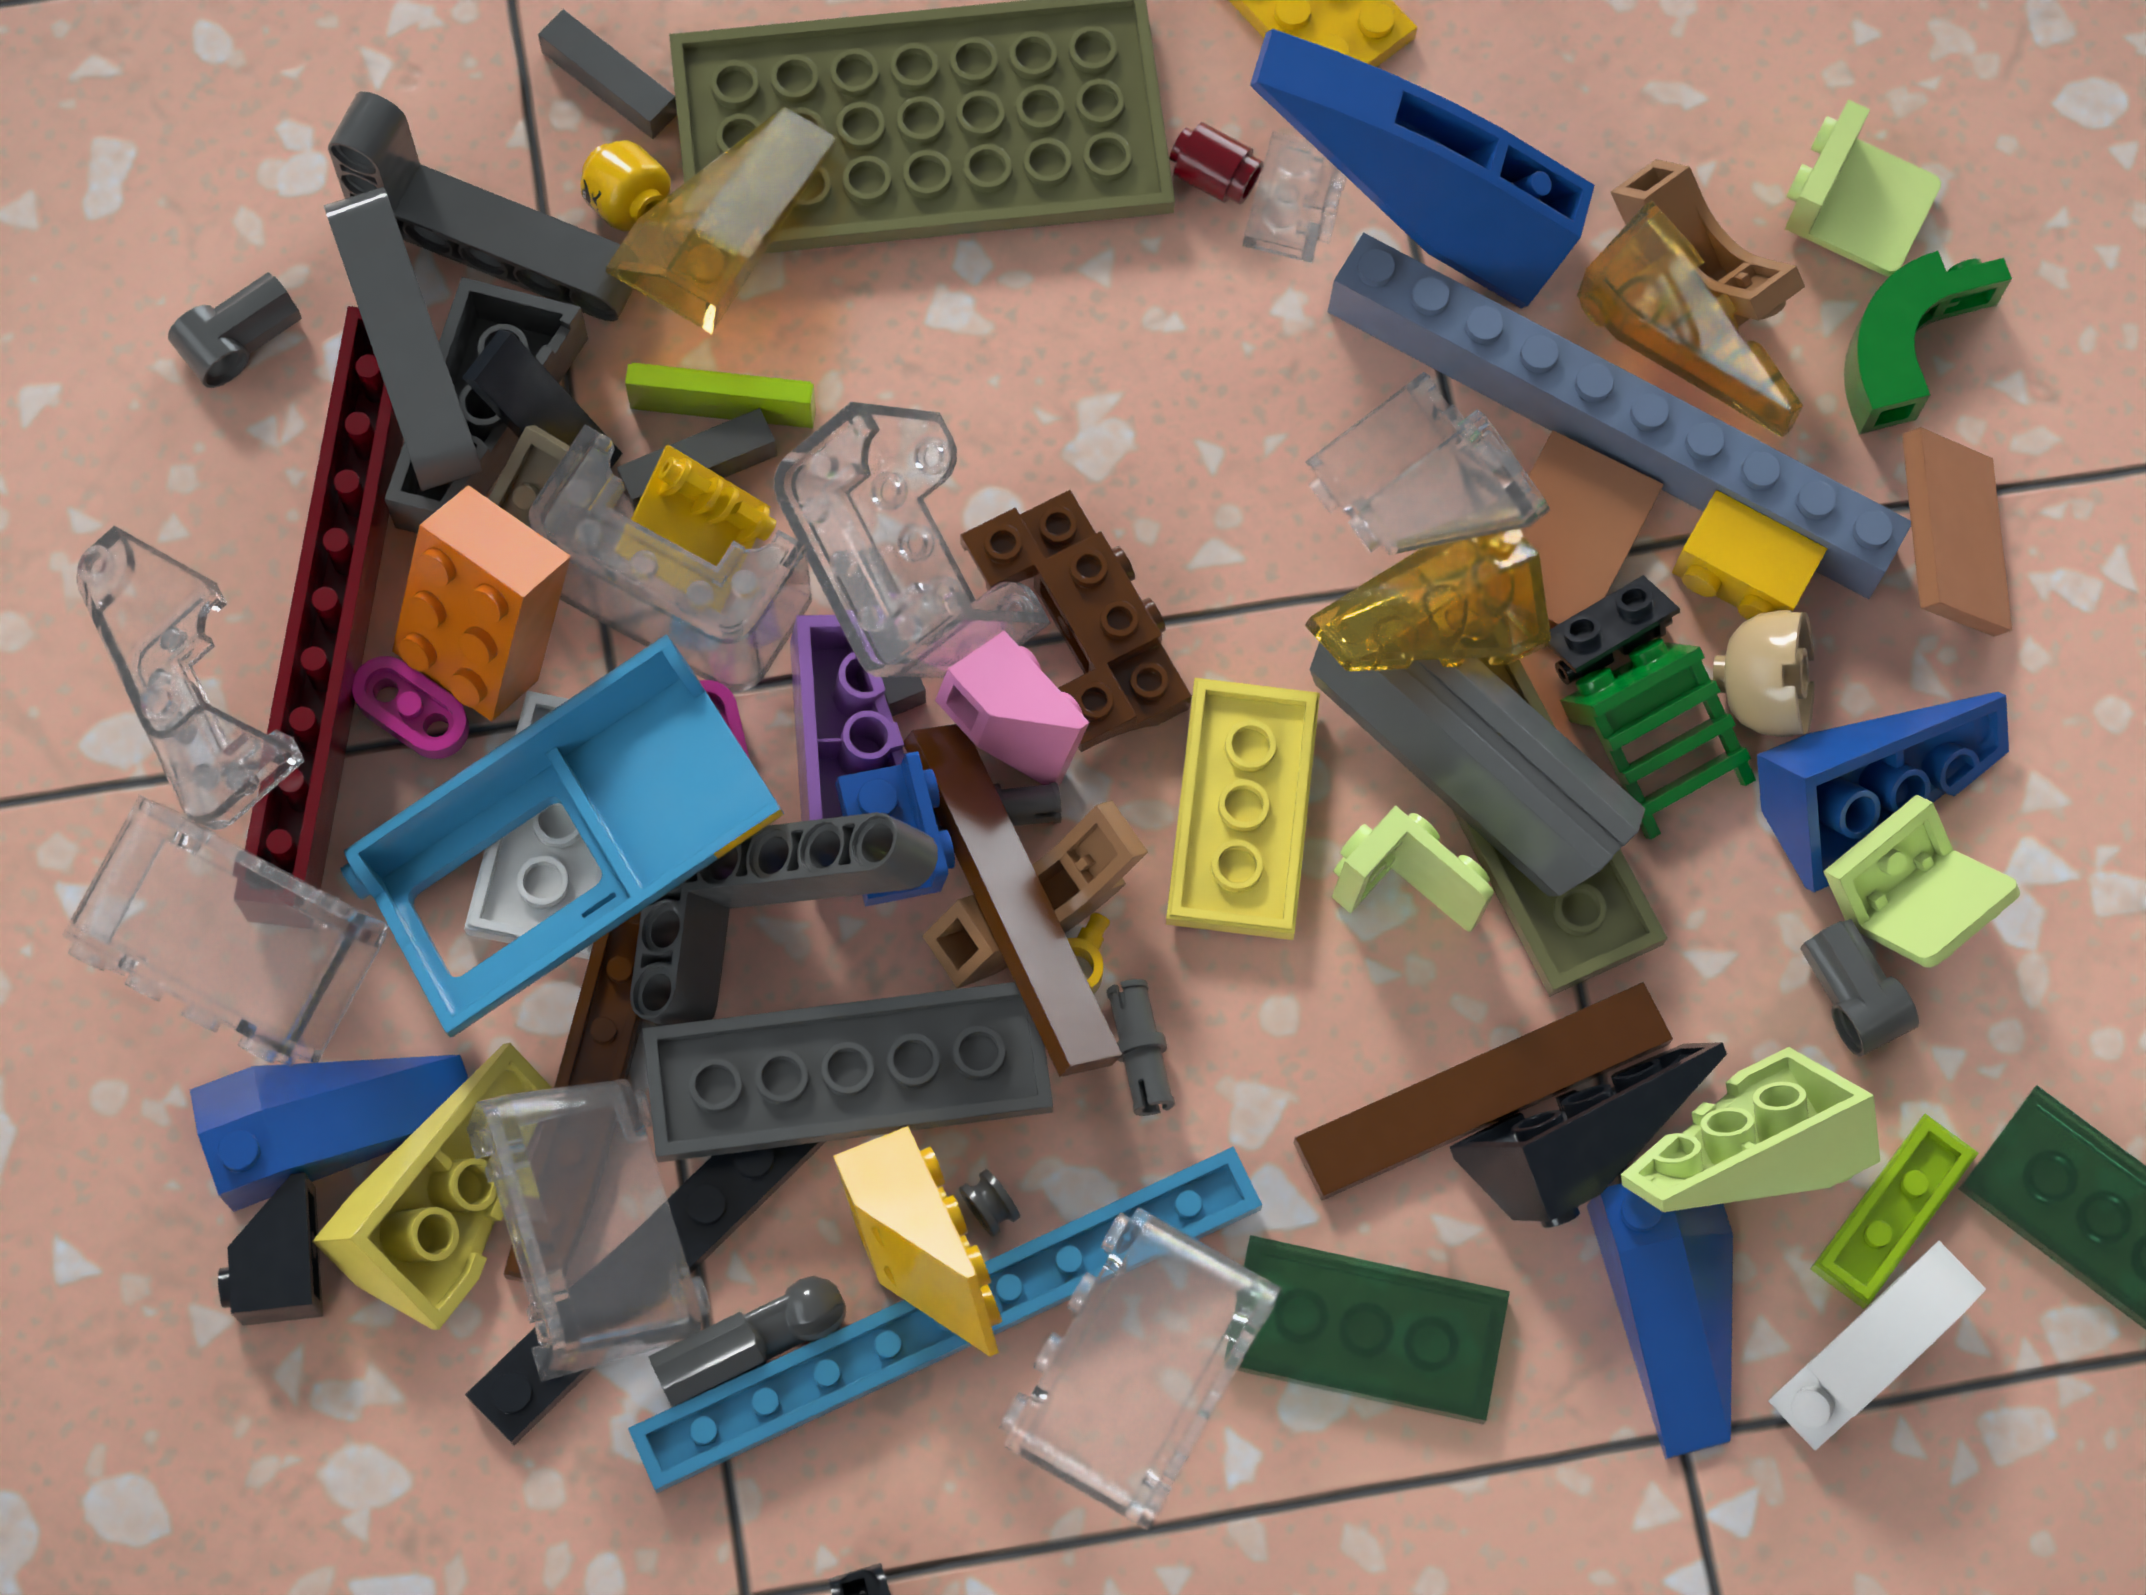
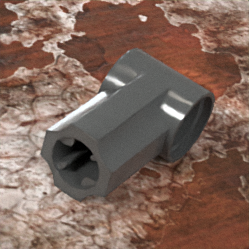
M268 272L215 308L211 305H201L184 313L171 326L168 332V340L203 385L207 388H215L228 383L238 376L246 367L250 359V353L301 320L302 317L287 290L275 276Z
M1852 919L1843 922L1839 921L1803 943L1800 950L1833 1003L1831 1012L1834 1024L1841 1039L1853 1054L1858 1057L1863 1056L1918 1028V1013L1909 993L1896 978L1892 976L1887 978Z

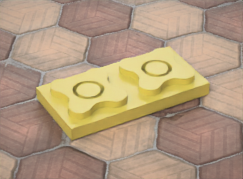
M1194 678L1165 925L1293 940L1320 693Z

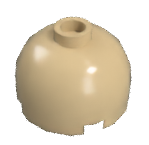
M1792 610L1760 613L1744 621L1729 639L1726 655L1715 656L1713 680L1717 682L1721 691L1719 693H1726L1731 713L1745 727L1760 734L1778 737L1808 734L1814 702V681H1809L1808 661H1814V647L1808 614L1806 612H1793Z

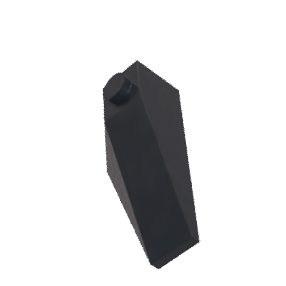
M1723 1042L1679 1045L1615 1072L1611 1076L1614 1084L1612 1088L1609 1084H1603L1581 1091L1574 1089L1555 1097L1560 1110L1546 1111L1526 1119L1524 1114L1517 1113L1500 1120L1450 1146L1453 1158L1512 1220L1541 1221L1544 1228L1565 1224L1580 1215L1578 1206L1603 1193L1727 1055Z

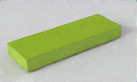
M641 363L628 364L625 386L630 409L732 420L760 408L767 424L812 429L814 427L816 413L814 384L809 381Z
M1924 1114L1822 1251L1810 1270L1862 1309H1865L1979 1153L1927 1114Z

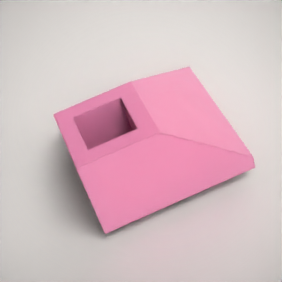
M1005 630L948 668L935 699L937 704L978 748L1042 785H1047L1051 782H1057L1058 785L1062 783L1090 723L1083 716L1077 701L1068 693L1061 692L1042 672L1039 662L1031 651L1023 646H1018Z

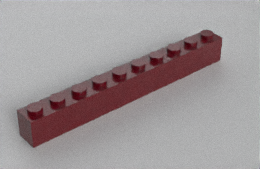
M353 306L347 307L235 901L251 923L314 929L355 699L352 694L353 680L356 671L360 668L363 661L389 518L385 496L401 453L403 435L359 308Z

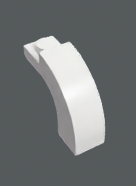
M1937 1241L1846 1329L1777 1391L1768 1402L1816 1451L1928 1349L1982 1295L1986 1288L1940 1241Z

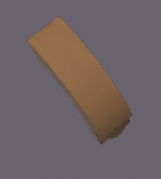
M1656 159L1610 192L1627 229L1650 265L1688 306L1702 317L1724 329L1734 331L1750 318L1759 321L1776 315L1786 306V300L1805 287L1797 266L1751 254L1738 245L1724 231L1707 206L1690 166Z
M1111 800L1097 804L1054 848L1032 864L1064 933L1095 912L1125 886L1126 883L1123 877L1148 851ZM974 895L958 899L922 935L956 988L980 981L1008 968Z

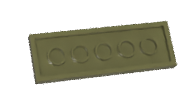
M1493 609L1446 629L1554 726ZM1453 811L1482 868L1488 874L1490 883L1549 997L1663 946L1666 942L1667 936L1621 849L1617 851L1613 858L1598 873L1561 896H1547Z

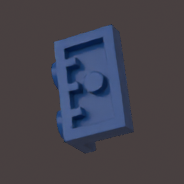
M919 752L904 754L901 765L837 777L835 786L843 816L875 812L885 813L927 833L934 839L937 845L938 860L936 867L925 883L910 890L863 894L865 907L941 892L948 876V869L955 867V854L949 832L947 830L938 831L933 808L939 807L940 804L937 780L932 769L923 770Z

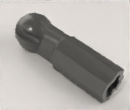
M816 1276L799 1279L787 1288L783 1296L746 1314L738 1312L648 1357L671 1407H674L765 1365L767 1360L806 1341L812 1343L840 1330L846 1316V1304L837 1286L828 1279Z

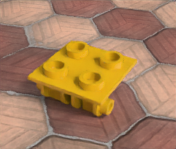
M668 444L659 458L614 554L715 614L721 615L756 538L766 541L775 529L776 520L769 516L771 506Z

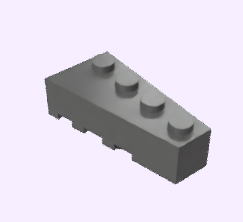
M461 277L439 345L483 472L422 491L404 441L385 496V502L395 528L418 534L419 525L468 485L483 496L487 495L506 466L519 438L462 377L499 329L512 332L555 380L560 383L588 340L581 307Z

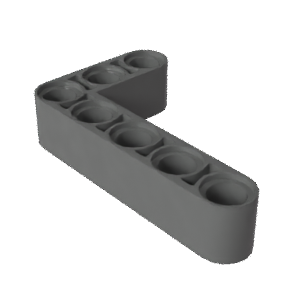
M360 91L355 95L328 145V151L344 198L385 187L404 241L548 299L579 306L583 313L605 321L618 320L644 269L642 259L636 253L617 242L420 164L405 114L395 104L377 94Z
M385 187L323 205L421 490L425 491L483 472Z
M878 812L766 826L642 910L630 992L631 1006L634 1013L642 1019L661 1026L712 1020L718 1005L730 909L917 888L925 883L935 870L938 850L934 839L915 827L890 815Z

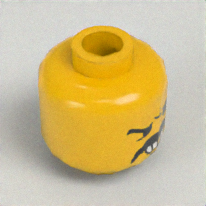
M628 140L603 144L589 154L582 168L580 181L581 195L587 204L611 227L623 232L639 230L658 221L665 212L671 193L670 177L664 167L640 145Z

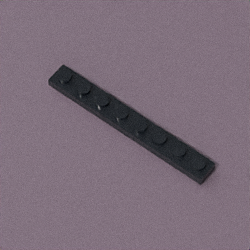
M827 1141L711 1156L465 1394L466 1397L515 1446Z

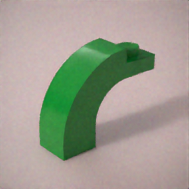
M1939 251L1907 263L1894 272L1879 287L1855 329L1845 359L1844 385L1846 398L1859 435L1917 420L1931 394L1916 357L1915 333L1926 325L1938 320L1997 306L2012 280L2004 258L1984 263L1977 258L1968 259L1955 264L1946 272Z

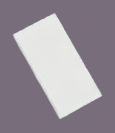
M527 691L516 734L569 699ZM557 803L547 807L485 849L464 927L467 935L510 944L600 882L602 871L562 804ZM593 943L573 957L589 960Z

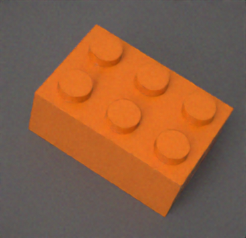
M469 485L466 486L419 525L392 652L402 658L410 668L422 672L452 693L460 703L473 708L492 722L539 679L571 556Z

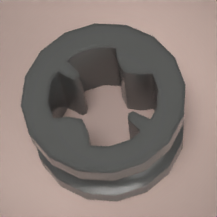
M985 1169L979 1174L980 1181L977 1185L969 1186L964 1184L959 1188V1191L978 1222L994 1237L1000 1233L999 1225L1002 1221L1010 1220L1015 1222L1020 1218V1213L1001 1183L989 1170Z

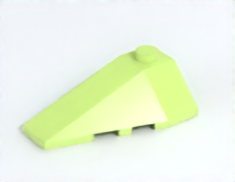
M1787 1047L1738 1071L1726 1082L1727 1094L1716 1104L1703 1102L1692 1112L1693 1124L1682 1134L1665 1135L1621 1174L1622 1186L1662 1212L1830 1188L1838 1183L1848 1181L1855 1174L1881 1162L1874 1095L1796 1050Z

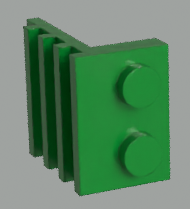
M1662 638L1648 641L1634 648L1628 654L1631 661L1613 671L1608 667L1602 668L1580 678L1575 683L1578 690L1560 700L1571 723L1594 727L1621 787L1645 808L1640 827L1645 838L1650 840L1661 834L1653 817L1654 813L1734 769L1740 784L1743 786L1756 781L1748 763L1751 760L1747 748L1741 747L1732 728L1736 726L1731 714L1725 713L1717 695L1721 692L1716 680H1710L1703 665L1702 659L1705 656L1701 647L1664 642ZM1703 702L1710 719L1635 761L1628 763L1621 748L1622 746ZM1716 736L1719 737L1725 750L1724 753L1644 797L1637 783L1639 779Z

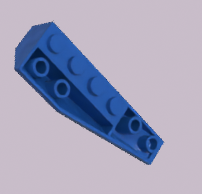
M1276 29L1266 32L1250 86L1427 254L1517 307L1524 308L1529 306L1580 240L1595 185L1503 128L1425 88L1338 51Z

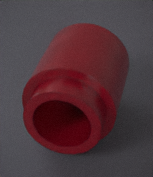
M1204 122L1199 123L1194 130L1187 127L1184 128L1175 141L1169 159L1176 163L1174 168L1175 177L1224 203L1231 199L1240 205L1244 203L1253 190L1264 164L1262 160L1253 156L1252 148Z

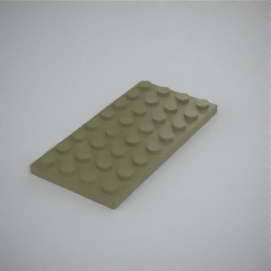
M1022 0L669 34L692 261L1174 213L1175 197L1146 0Z

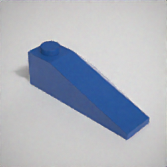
M1993 692L1808 733L1757 754L1761 811L1805 888L1816 892L1828 887L1829 883L1823 871L1915 795H1919L1933 803L1945 793L1956 796L2009 752L2006 695L2000 692Z
M460 1055L251 1066L190 1089L197 1134L217 1193L227 1206L235 1212L271 1198L291 1174L305 1173L313 1182L395 1151L469 1077Z
M1622 1183L1608 1186L1602 1194L1590 1200L1587 1204V1209L1664 1458L1666 1460L1729 1443L1731 1441L1733 1232L1724 1204L1662 1212L1622 1186Z

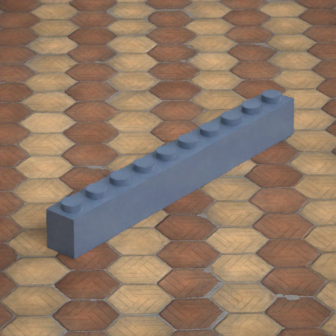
M1364 232L1334 279L1328 313L1548 430H1554L1663 483V491L1703 512L1714 492L1718 490L1828 548L1816 572L1867 599H1870L1911 527V520Z

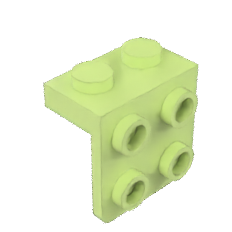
M1848 99L1838 121L1826 116L1811 147V150L1820 153L1814 168L1802 164L1786 197L1795 201L1796 204L1785 230L1875 272L1890 277L1901 268L1941 188V181L1935 174L1857 139L1870 109Z
M1915 795L1823 871L1845 921L1852 919L1860 934L1924 967L1936 966L1950 957L1955 950L1991 920L1998 917L2004 909L2020 896V889L2014 878L1953 850L1934 803L1919 795Z
M1396 805L1373 830L1366 824H1363L1351 836L1340 851L1343 858L1333 870L1339 878L1332 898L1350 914L1385 875L1393 869L1463 929L1469 932L1480 922L1494 894V890L1488 884L1490 881L1488 874L1476 861L1466 855L1456 857L1439 842L1440 836L1426 819L1416 813L1407 815Z

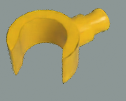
M1095 912L1090 915L1086 927L1081 928L1076 938H1067L1075 956L1084 958L1092 967V975L1087 981L1093 994L1096 993L1102 982L1104 964L1099 949L1104 941L1102 936L1110 925L1108 918Z

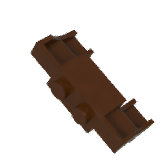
M1071 490L1022 514L1015 507L960 534V544L964 551L968 550L986 582V589L990 595L1015 583L1034 577L1036 592L1084 675L1058 687L1061 692L1068 693L1077 701L1083 716L1090 722L1078 746L1080 752L1123 733L1144 727L1157 726L1190 709L1192 695L1161 644L1162 632L1166 631V627L1160 611L1149 597L1141 600L1131 581L1135 580V573L1127 555L1119 546L1111 549L1101 531L1098 533L1094 531Z

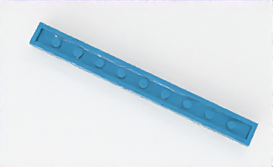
M1234 1147L986 1261L985 1265L991 1279V1283L988 1286L1002 1318L1001 1323L992 1326L994 1335L1261 1211L1262 1203ZM902 1300L835 1331L827 1337L820 1338L633 1425L628 1430L656 1493H659L973 1345L907 1301Z

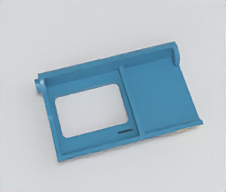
M666 634L346 848L344 854L349 863L340 869L352 890L361 900L369 895H372L446 1034L454 1037L783 816L784 813L676 645ZM557 803L562 804L602 871L600 882L459 977H452L414 907L417 895L547 807Z

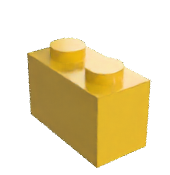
M1716 490L1684 545L1671 573L1682 578L1685 586L1691 591L1705 597L1716 596L1737 607L1740 615L1748 620L1760 613L1778 610L1793 611L1828 548Z

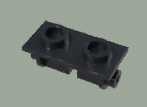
M1643 575L1541 634L1540 638L1562 659L1555 663V669L1560 679L1569 685L1574 681L1577 682L1587 674L1613 663V651L1618 649L1623 655H1627L1641 644L1654 638L1663 637L1666 634V627L1673 623L1672 617L1680 613V608Z

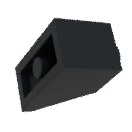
M305 1173L291 1174L227 1247L228 1267L219 1268L218 1271L219 1298L222 1308H231V1314L243 1326L323 1317L319 1248L312 1242L318 1235L316 1187Z

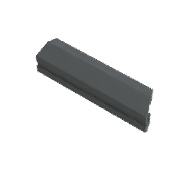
M1364 586L1342 611L1339 610L1325 624L1310 666V672L1315 685L1547 896H1561L1598 873L1613 858L1617 851L1638 833L1645 808L1398 586Z

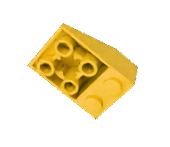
M907 1126L834 1155L833 1157L858 1235L879 1283L989 1357L998 1354L999 1351L992 1326L1001 1323L1002 1318L988 1286L991 1283V1279L977 1245L970 1247L964 1235L968 1233L954 1195L947 1197L944 1188L941 1186L945 1184V1180L931 1146L919 1150L910 1128Z

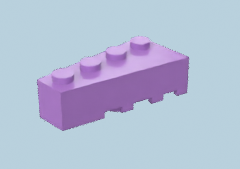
M796 615L790 640L801 821L842 817L835 786L837 777L901 765L904 757V743L898 724L893 721L884 695L886 689L861 615Z

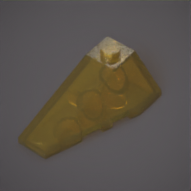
M783 107L639 217L606 266V272L712 334L836 143L837 137Z
M1651 200L1636 213L1586 268L1577 294L1584 313L1597 326L1604 325L1618 341L1778 436H1785L1791 431L1803 404L1763 346L1755 341H1744L1733 315L1737 311L1736 307L1726 293L1718 298L1713 296L1695 270L1704 263L1703 259L1689 240Z
M1498 509L1459 524L1312 615L1305 624L1306 628L1346 671L1408 669L1414 660L1439 659L1443 667H1460L1466 658L1483 657L1487 658L1490 665H1508L1545 648L1551 640L1540 553L1522 535L1519 527L1507 519Z

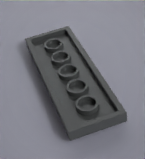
M1015 982L642 1028L655 1154L658 1163L888 1134L907 1126L912 1131L1053 1113L1045 1045Z

